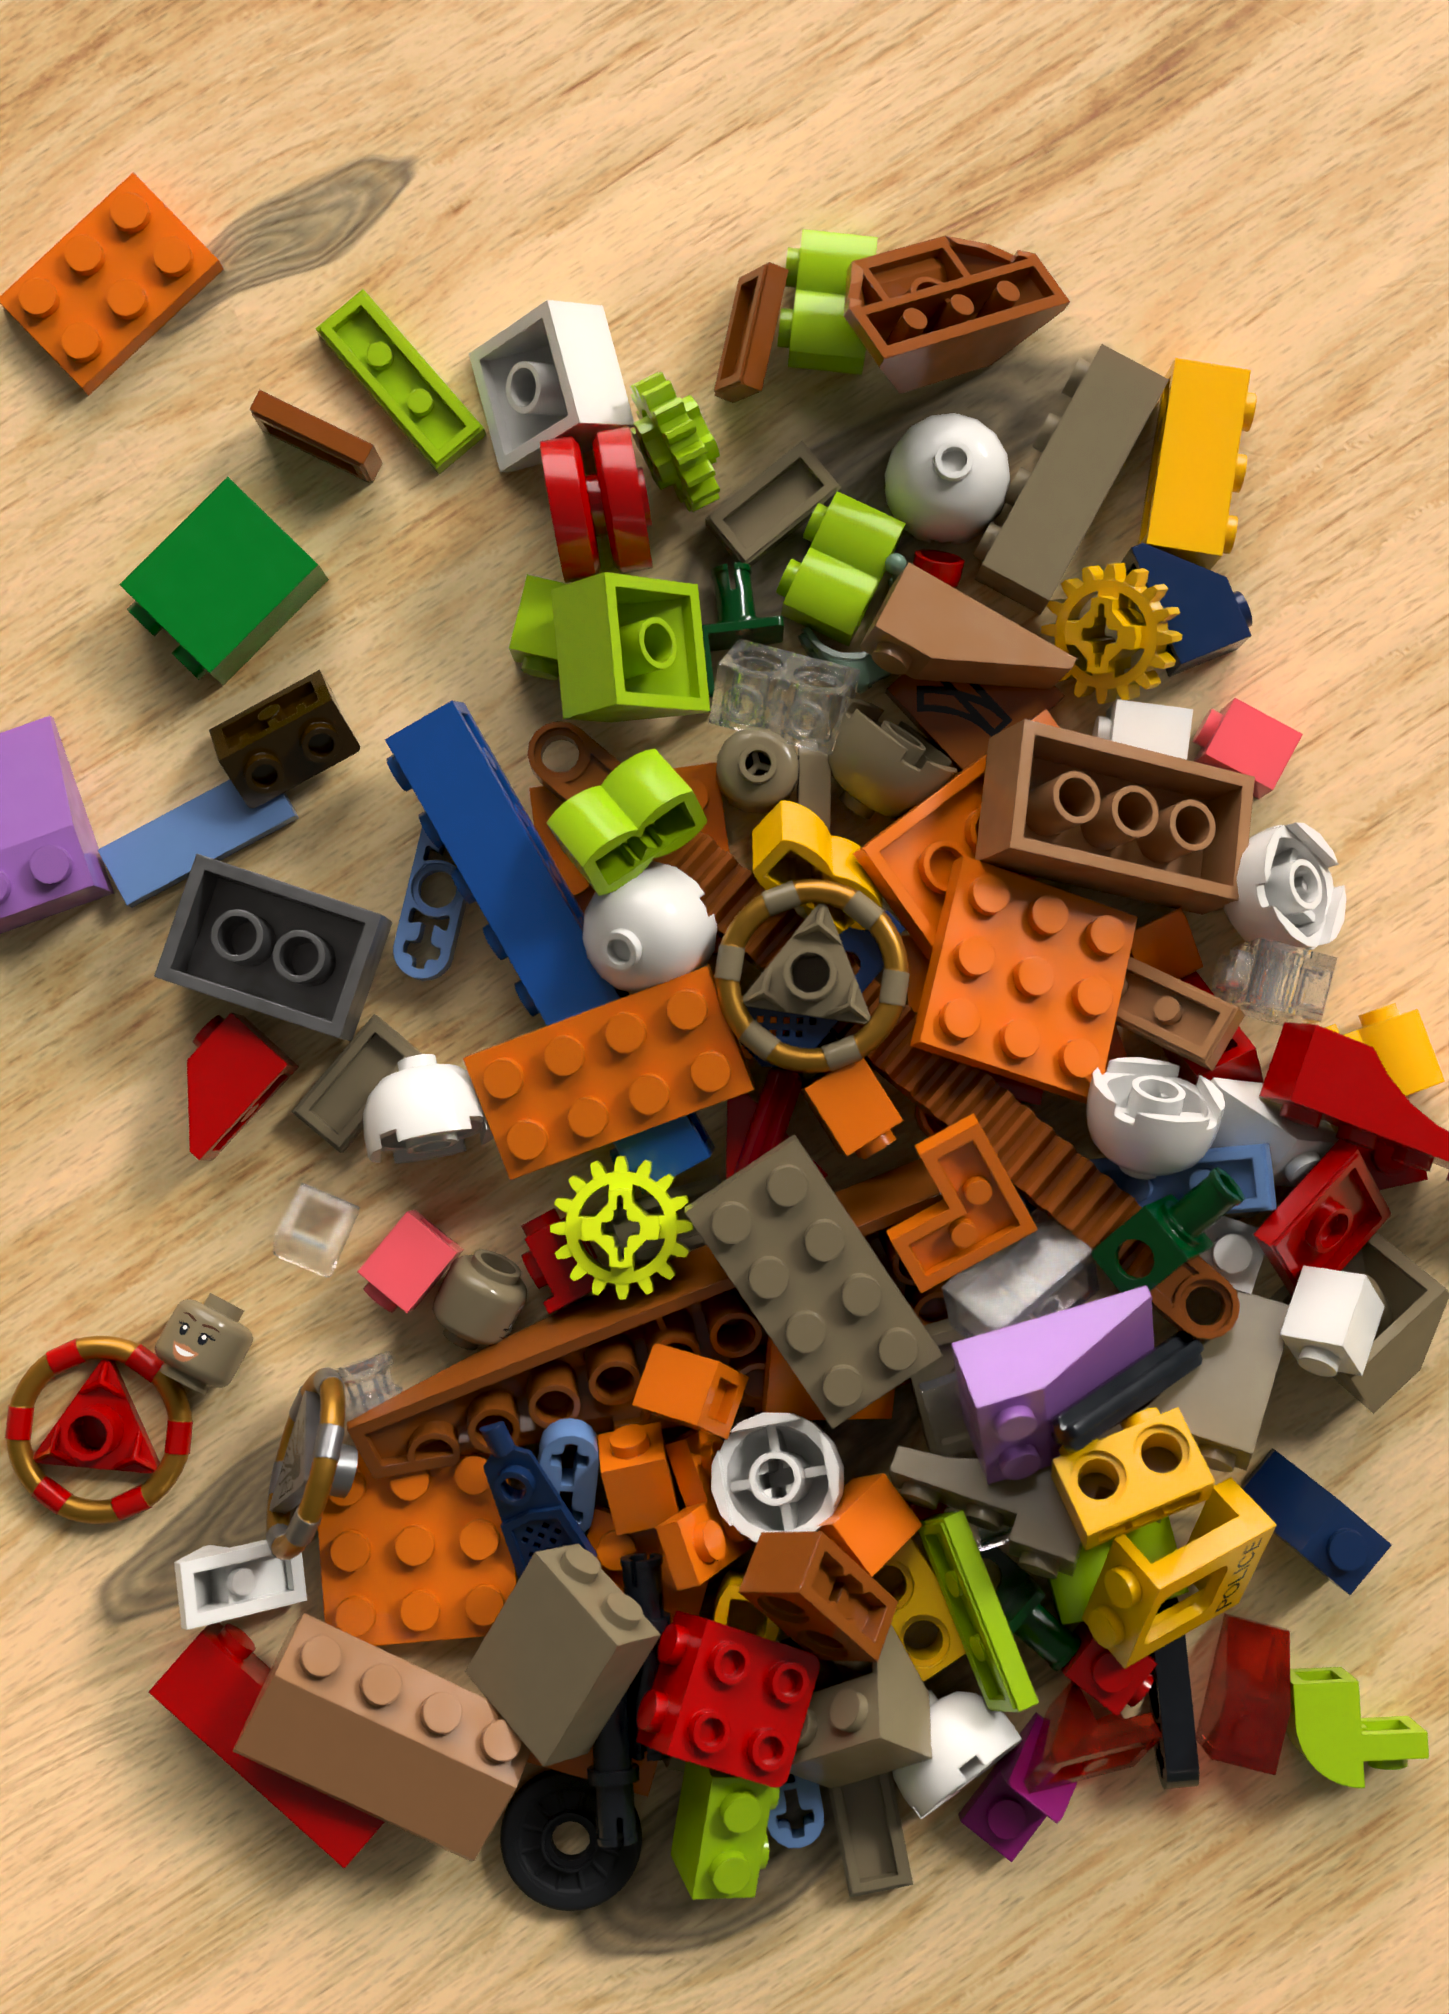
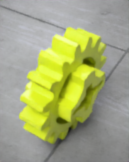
M617 1156L614 1172L607 1173L602 1163L597 1160L590 1163L593 1180L587 1182L577 1175H573L568 1180L572 1189L577 1193L574 1199L567 1197L556 1198L554 1205L567 1213L566 1221L550 1225L551 1233L566 1235L567 1244L555 1252L556 1258L566 1259L573 1256L578 1264L573 1268L569 1277L573 1281L582 1278L586 1273L595 1277L592 1284V1293L595 1295H599L607 1283L616 1284L619 1300L626 1299L630 1291V1283L638 1282L643 1292L648 1295L654 1291V1282L651 1275L658 1272L669 1280L675 1276L676 1272L668 1261L670 1255L687 1257L690 1249L677 1241L679 1233H686L694 1229L691 1221L678 1219L677 1211L682 1209L689 1202L687 1195L673 1198L669 1196L667 1190L674 1180L671 1174L660 1178L657 1182L650 1178L652 1161L644 1160L637 1172L629 1171L626 1156ZM609 1185L608 1204L598 1214L581 1215L582 1209L590 1196L598 1189ZM634 1185L652 1194L660 1204L664 1214H649L635 1200ZM621 1196L623 1197V1209L627 1210L628 1220L639 1222L640 1232L632 1233L629 1236L627 1245L624 1247V1257L621 1254V1244H618L617 1234L606 1232L605 1228L606 1222L616 1218L618 1208L621 1207ZM665 1239L657 1256L646 1265L635 1269L636 1250L646 1240ZM581 1240L595 1241L609 1254L610 1268L596 1262L588 1254Z

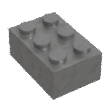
M196 853L154 977L340 1039L352 1041L392 921L382 914Z

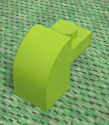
M1344 1668L1278 1669L1280 1714L1285 1732L1295 1748L1318 1772L1331 1781L1347 1787L1365 1788L1364 1761H1367L1368 1766L1375 1769L1398 1770L1406 1768L1410 1759H1429L1428 1732L1409 1716L1361 1718L1359 1681Z

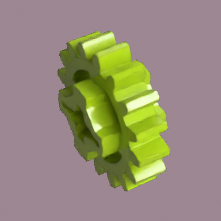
M657 372L631 385L630 388L633 392L631 398L638 409L636 414L639 418L638 421L633 423L634 428L631 429V433L659 489L662 490L673 485L681 503L684 502L689 512H695L719 500L718 492H720V488L714 478L716 473L712 464L717 462L716 458L720 456L715 438L710 433L694 398L691 395L682 399L681 397L677 398L670 380L666 381L662 372Z

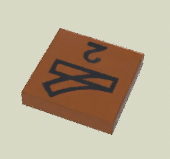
M906 674L901 675L885 692L925 737L950 758L951 764L954 768H957L958 772H961L988 751L990 737L1023 719L1029 720L1045 709L1049 712L1065 696L1055 685L1051 689L917 680Z

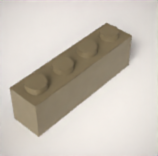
M1101 344L1091 364L1081 358L1079 359L1062 391L1063 394L1072 398L1062 418L1052 413L1049 414L1032 446L1042 452V455L1032 473L1022 467L1019 469L1005 495V503L1013 507L1002 527L993 522L989 524L973 554L974 557L983 561L975 578L976 581L1040 615L1042 614L1169 379Z

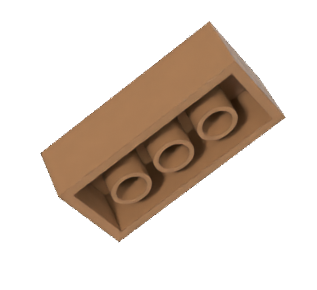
M1023 719L989 738L975 859L1016 873L1174 909L1182 908L1183 911L1203 915L1225 908V905L1231 902L1239 901L1237 874L1242 854L1249 846L1255 777Z

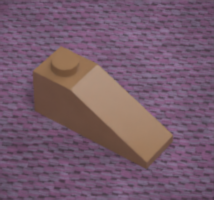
M909 562L891 585L859 646L860 649L872 655L873 661L880 668L896 675L906 674L917 680L1051 689L1072 669L1077 659Z

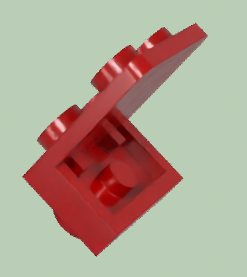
M676 1610L673 1622L665 1628L658 1646L660 1665L653 1687L644 1695L639 1706L637 1715L639 1733L636 1742L668 1756L773 1788L783 1786L790 1773L819 1673L820 1663L818 1658L812 1653Z

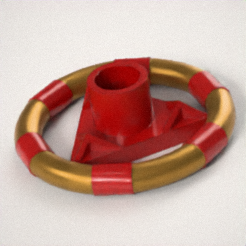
M89 1336L75 1338L47 1351L45 1355L40 1357L29 1368L16 1387L10 1405H8L5 1438L13 1470L33 1499L55 1515L77 1522L104 1524L124 1521L152 1508L154 1504L169 1492L181 1475L190 1454L193 1421L185 1389L180 1382L159 1371L164 1362L156 1354L142 1344L113 1336ZM103 1359L34 1454L31 1445L34 1405L43 1388L55 1375L78 1366L87 1360ZM115 1361L124 1363L152 1383L163 1399L168 1421L165 1454L161 1462L157 1457ZM39 1464L153 1474L143 1484L123 1492L112 1499L90 1500L74 1496L49 1476H46Z

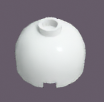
M957 413L931 415L911 426L892 449L885 472L886 503L894 518L906 523L904 529L916 539L931 543V540L941 543L952 542L951 545L966 543L984 533L989 524L994 522L1002 512L1005 504V495L1011 483L1007 453L997 435L979 420Z
M1295 822L1288 825H1276L1250 837L1249 846L1242 854L1237 874L1239 901L1231 902L1223 908L1230 923L1240 936L1254 947L1270 953L1305 952L1333 941L1344 923L1346 909L1345 886H1333L1332 876L1328 868L1339 865L1333 850L1320 833L1305 823Z
M651 861L638 877L632 879L616 891L601 896L595 892L584 914L583 942L588 960L600 977L615 988L630 993H636L668 982L706 966L715 951L717 924L714 914L708 917L706 907L700 899L704 892L695 880L677 867Z
M433 1054L415 1055L398 1061L399 1072L384 1077L369 1094L363 1112L364 1138L368 1158L376 1163L381 1162L382 1151H393L395 1163H410L466 1151L464 1138L478 1133L480 1134L482 1145L493 1139L468 1071L456 1065L437 1064L436 1056Z
M1143 1057L1110 1060L1104 1075L1101 1074L1098 1067L1093 1072L1089 1087L1086 1114L1092 1141L1125 1174L1137 1179H1154L1157 1176L1171 1175L1193 1167L1212 1146L1225 1108L1223 1093L1210 1080L1199 1075L1197 1085L1195 1086L1189 1081L1177 1078L1180 1066L1167 1061Z
M761 1413L739 1422L730 1431L732 1433L729 1435L728 1440H724L721 1450H717L712 1462L711 1491L720 1515L730 1526H734L741 1534L749 1537V1540L756 1543L761 1532L818 1531L821 1527L818 1525L833 1515L844 1492V1465L835 1443L816 1423L794 1413Z
M929 1690L932 1759L892 1771L894 1780L904 1799L915 1810L920 1819H923L959 1793L961 1788L986 1772L1022 1740L1008 1717L1002 1711H990L984 1698L976 1693L956 1691L938 1700L932 1690Z

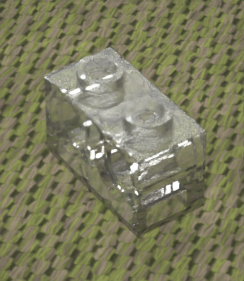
M739 639L718 663L709 723L738 731L755 729L767 733L783 743L832 755L843 717L851 700L855 699L861 670Z
M1259 937L1232 947L1229 956L1221 955L1213 975L1212 991L1219 993L1218 998L1239 1007L1245 1014V1017L1283 1026L1284 1022L1305 1024L1321 1022L1337 957Z

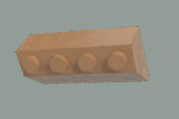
M305 1613L290 1628L232 1751L470 1862L476 1859L516 1790L531 1753L529 1748L488 1699Z

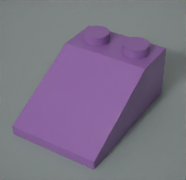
M47 716L0 733V934L114 894L52 716Z
M1147 1285L951 1343L963 1420L988 1484L1004 1479H1023L1034 1474L1038 1469L1051 1466L1052 1459L1061 1456L1058 1450L1063 1446L1062 1444H1056L1052 1438L1051 1433L1054 1430L1053 1418L1154 1349L1152 1296Z

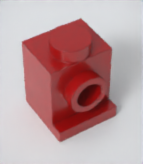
M555 1208L521 1225L526 1235L524 1240L530 1249L521 1255L525 1267L538 1289L549 1285L553 1296L543 1302L549 1314L591 1292L595 1278L586 1273L582 1278L573 1281L569 1276L573 1268L578 1264L574 1257L566 1259L556 1258L555 1252L567 1244L566 1235H557L550 1232V1225L566 1221V1217L560 1219ZM581 1240L588 1254L601 1264L590 1241Z

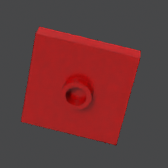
M1340 1138L1256 1230L1253 1236L1288 1292L1293 1296L1303 1265L1342 1271L1391 1216V1211L1358 1149Z

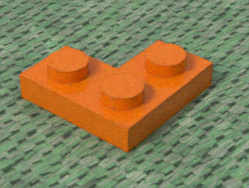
M973 1113L914 1145L944 1199L886 1231L920 1293H923L1034 1233L1038 1229Z
M691 1429L665 1444V1449L686 1507L655 1527L677 1591L701 1585L757 1544L725 1521L719 1513L711 1491L712 1462L717 1450H721L724 1441L720 1437L695 1429Z

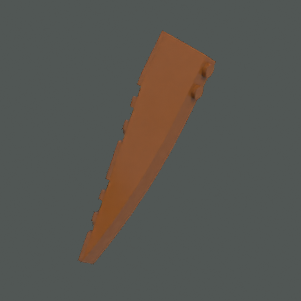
M921 1158L835 1192V1195L923 1325L1003 1303L986 1259L920 1293L891 1243L886 1230L944 1199ZM704 1245L690 1251L687 1257H677L669 1261L676 1272L671 1280L661 1276L658 1272L651 1275L654 1282V1291L646 1295L638 1282L630 1283L628 1297L619 1300L616 1285L603 1290L599 1295H592L504 1338L501 1342L488 1346L348 1421L347 1431L373 1479L457 1465L460 1456L483 1452L491 1453L480 1432V1427L504 1421L517 1447L540 1443L542 1433L550 1424L567 1418L584 1421L593 1428L595 1433L616 1430L629 1424L646 1425L661 1421L662 1429L681 1426L632 1405L651 1349L657 1343L719 1361L748 1376L749 1379L739 1408L754 1407L755 1413L762 1412L768 1334L709 1247ZM907 1379L895 1388L911 1383L910 1379Z

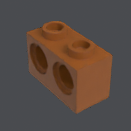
M822 1531L761 1532L739 1589V1593L804 1650L814 1654L818 1660L878 1662L898 1601Z

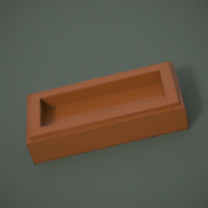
M768 262L738 279L714 388L716 397L735 403L762 392L788 269Z
M262 390L258 391L250 411L264 433L365 482L374 481L383 463L373 444Z

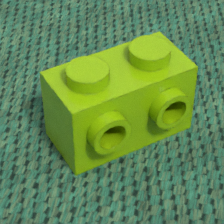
M686 1761L670 1855L692 1900L755 1898L759 1871L764 1870L768 1864L769 1841L766 1831L770 1810H775L779 1802L780 1787L773 1788Z

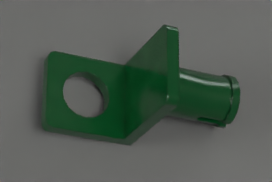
M734 563L736 589H731L728 564L716 566L710 572L714 584L718 615L717 623L702 625L710 711H717L710 652L783 642V616L756 617L750 576L752 571L751 566L747 563Z
M1216 1167L1181 1199L1177 1200L1170 1194L1142 1207L1092 1250V1257L1121 1293L1146 1285L1149 1292H1151L1183 1264L1205 1253L1213 1246L1212 1241L1204 1232L1234 1206L1241 1204L1245 1200L1244 1194L1230 1175ZM1137 1239L1150 1247L1154 1256V1265L1147 1276L1134 1277L1122 1269L1118 1254L1120 1247L1125 1241Z
M976 1533L973 1537L981 1557L994 1561L1000 1569V1583L995 1592L1012 1635L1015 1634L1048 1662L1054 1671H1059L1076 1654L1082 1640L1076 1634L1071 1633L1059 1620L1039 1604L1045 1597V1593L1035 1579L1024 1569L1020 1568L1016 1562L984 1534Z

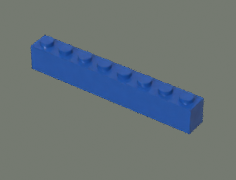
M451 700L386 738L385 741L393 755L386 759L391 773L404 791L414 790L425 810L419 814V820L425 833L437 848L445 845L457 866V868L451 871L454 884L468 904H472L475 901L478 903L489 923L482 928L484 936L495 955L501 961L509 958L521 979L514 983V986L529 1014L534 1017L540 1013L546 1025H550L629 995L627 991L615 988L600 977L588 960L583 942L584 914L465 703ZM696 1112L613 1142L615 1148L610 1150V1156L613 1164H615L617 1156H626L629 1171L637 1172L644 1160L652 1161L650 1178L657 1182L668 1174L675 1177L708 1159L713 1153L715 1146ZM639 1187L642 1194L647 1192V1190Z

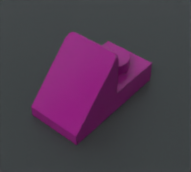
M1035 1712L1019 1733L1022 1738L1021 1742L997 1762L958 1813L962 1824L1010 1862H1013L1046 1817H1049L1056 1824L1063 1818L1089 1756L1083 1748L1037 1712Z

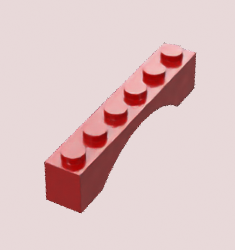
M1284 1022L1259 1095L1282 1105L1280 1117L1312 1128H1318L1321 1120L1339 1127L1336 1134L1337 1139L1341 1138L1347 1143L1369 1150H1374L1377 1142L1394 1148L1392 1160L1416 1169L1430 1172L1433 1163L1449 1169V1131L1438 1126L1410 1103L1388 1075L1374 1047L1317 1024ZM1449 1172L1446 1178L1447 1181H1449Z

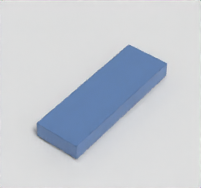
M228 780L98 849V852L126 905L133 908L187 879L196 853L221 861L298 820L299 817L285 792L257 808L251 809L246 805L232 781Z

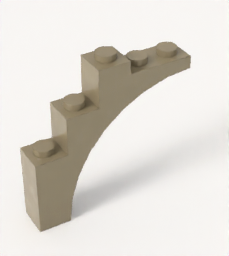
M1236 1290L1240 1302L1239 1317L1233 1328L1221 1337L1206 1339L1203 1344L1204 1350L1201 1352L1202 1364L1164 1390L1146 1408L1142 1409L1156 1407L1160 1414L1178 1407L1208 1468L1221 1472H1232L1234 1467L1245 1471L1248 1469L1285 1345L1280 1332L1290 1306ZM1121 1423L1099 1436L1098 1440L1122 1431ZM898 1446L890 1468L892 1484L895 1488L901 1489L900 1495L905 1501L931 1510H936L939 1503L963 1510L969 1523L990 1531H1000L1002 1525L1011 1527L1013 1529L1009 1538V1555L1020 1558L1018 1562L1020 1568L1049 1579H1056L1058 1572L1073 1577L1082 1549V1542L1052 1480V1465L1038 1469L1034 1474L1023 1479H1004L988 1484L978 1459L949 1458ZM1152 1447L1141 1454L1144 1464L1150 1470L1157 1473H1169L1178 1466L1175 1455L1163 1447ZM1089 1473L1078 1482L1081 1491L1089 1498L1095 1500L1107 1499L1117 1490L1114 1482L1102 1473Z

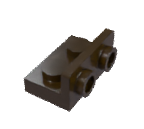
M320 670L209 729L219 763L246 805L251 809L257 808L356 754L360 750L359 742L343 717L332 689Z

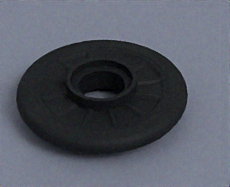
M549 1769L527 1781L511 1799L505 1811L500 1831L502 1858L514 1883L535 1902L561 1911L590 1909L615 1896L633 1875L642 1848L640 1818L635 1808V1827L638 1835V1841L635 1844L624 1846L622 1838H617L618 1847L596 1845L595 1786L590 1785L587 1779ZM572 1821L579 1823L587 1830L590 1843L581 1853L574 1855L564 1854L554 1844L553 1832L564 1822Z

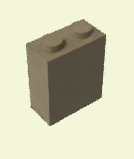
M580 1544L563 1546L534 1553L465 1672L545 1767L588 1754L661 1634L643 1615L640 1605L634 1599L624 1594L601 1569L599 1560L591 1552L583 1549Z

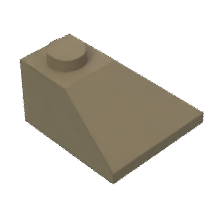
M1377 1232L1342 1271L1366 1275L1385 1307L1363 1376L1337 1372V1375L1333 1377L1373 1414L1421 1370L1449 1299V1292L1443 1285ZM1283 1285L1269 1299L1290 1305L1293 1296L1290 1295L1285 1285Z

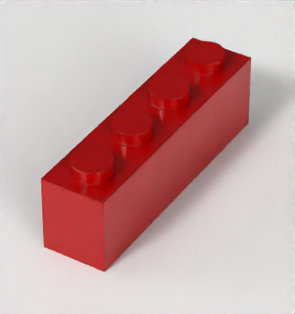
M219 1622L208 1625L148 1693L345 1869L385 1822L232 1752L271 1668L253 1653L256 1650L255 1644L241 1629L230 1623H227L225 1626Z

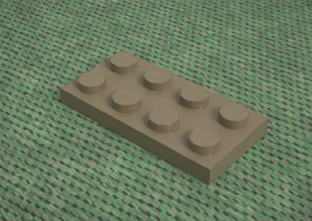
M795 1134L684 1208L689 1220L832 1429L943 1356L939 1347Z

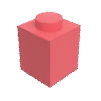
M1234 698L1221 709L1220 713L1211 708L1206 714L1192 741L1201 746L1194 762L1254 776L1253 797L1260 799L1274 790L1303 734Z
M415 1209L404 1214L357 1272L369 1281L363 1288L364 1291L381 1307L393 1313L399 1306L403 1311L409 1313L416 1309L464 1249Z

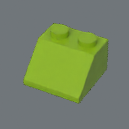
M602 572L551 590L563 719L621 722L710 712L698 584Z

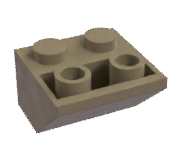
M890 1625L878 1662L819 1660V1673L790 1774L833 1789L932 1759L929 1692L892 1625ZM791 1637L778 1641L779 1643L806 1651Z

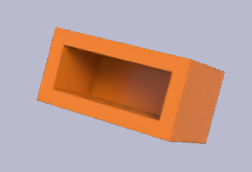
M864 1058L835 1071H827L801 1087L800 1093L839 1154L849 1156L855 1152L858 1158L862 1157L864 1160L896 1140L891 1128L901 1123L903 1119Z

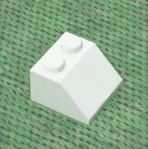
M546 300L469 353L500 472H512L543 464L540 441L572 436L580 444L581 453L594 450L592 442L598 431L628 426L629 429L634 427L631 408L602 305Z

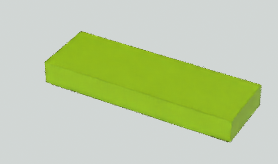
M364 289L315 328L319 337L439 475L486 436L483 426Z
M964 1511L937 1513L921 1520L920 1522L923 1526L918 1532L987 1708L990 1711L1021 1712L1039 1703Z

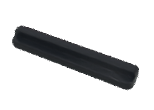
M1178 1331L1056 1415L1052 1420L1054 1430L1051 1433L1055 1443L1062 1444L1068 1452L1080 1451L1200 1366L1203 1362L1201 1352L1204 1350V1346L1199 1339H1193L1183 1331Z

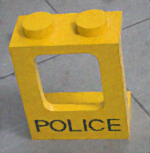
M1230 1477L1214 1486L1211 1497L1206 1500L1187 1544L1152 1564L1125 1534L1115 1538L1082 1619L1088 1625L1094 1639L1102 1647L1107 1648L1125 1669L1239 1604L1275 1530L1276 1524ZM1191 1584H1194L1199 1590L1197 1593L1157 1614L1161 1604L1171 1595Z

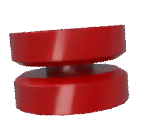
M629 426L598 431L592 442L597 467L596 474L585 475L580 444L572 436L540 441L548 500L565 583L578 581L599 573L601 563L596 536H609L613 564L621 573L653 568L647 527L652 526L643 468L636 466Z

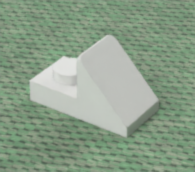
M267 1540L230 1548L207 1545L174 1562L181 1628L185 1630L307 1601L302 1552L290 1560L275 1558L271 1553Z

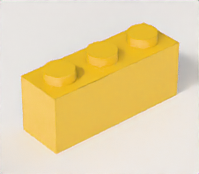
M1175 358L1165 375V378L1169 379L1160 397L1138 544L1145 543L1208 570L1213 568L1223 556V553H1231L1238 527V517L1229 515L1232 492H1240L1247 468V455L1238 453L1241 432H1248L1250 430L1257 402V395L1248 392L1251 370Z

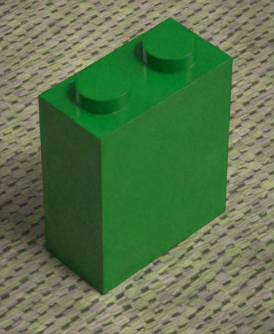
M227 477L119 585L135 600L127 608L128 612L154 637L164 628L180 644L172 654L198 680L209 672L224 686L329 579L321 567Z

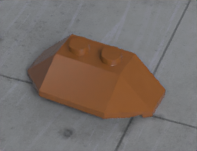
M942 236L852 261L847 269L844 317L899 394H903L994 364L1063 312L1070 301L1036 253L1017 250L1013 255L990 244Z

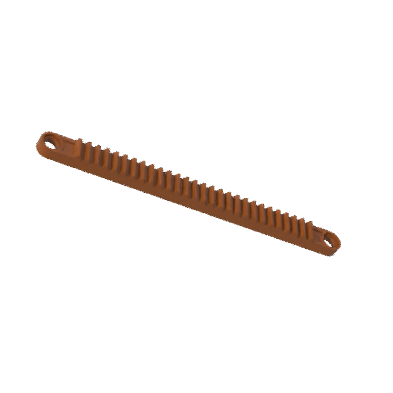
M555 721L545 724L534 733L528 746L527 755L533 774L544 787L563 803L586 789L601 786L606 777L621 764L581 728L570 722ZM554 741H569L579 750L578 761L570 770L554 772L544 765L542 760L543 752ZM702 831L674 852L653 858L652 860L677 867L698 883L704 892L700 899L706 907L708 917L714 914L717 924V935L722 939L729 925L743 907L760 895L761 892L766 891L758 882L753 872L741 866L732 854L721 849L712 837L704 834ZM794 908L775 916H770L750 937L745 946L744 958L763 973L806 918L801 917ZM846 953L853 973L856 975L860 970V966ZM875 979L862 993L871 1017L879 1005L881 984ZM905 1003L901 1016L888 1037L874 1051L864 1057L867 1064L943 1129L974 1113L1016 1191L1092 1256V1250L1142 1207L1133 1196L1122 1191L1113 1179L1101 1173L1092 1161L1081 1156L1072 1144L1061 1139L1052 1127L1040 1121L1031 1109L1020 1104L1011 1092L1000 1087L990 1074L979 1068L910 1046L917 1015ZM839 1021L830 1032L841 1040L856 1034L865 1025ZM1137 1239L1125 1241L1120 1247L1118 1254L1119 1263L1126 1273L1134 1277H1145L1151 1272L1154 1265V1256L1147 1244ZM1200 1256L1183 1264L1150 1292L1152 1308L1178 1331H1183L1192 1338L1213 1339L1221 1337L1233 1328L1239 1317L1240 1302L1236 1290L1226 1278ZM1198 1287L1210 1288L1218 1295L1221 1302V1313L1217 1320L1206 1326L1192 1321L1186 1310L1187 1297L1190 1292Z

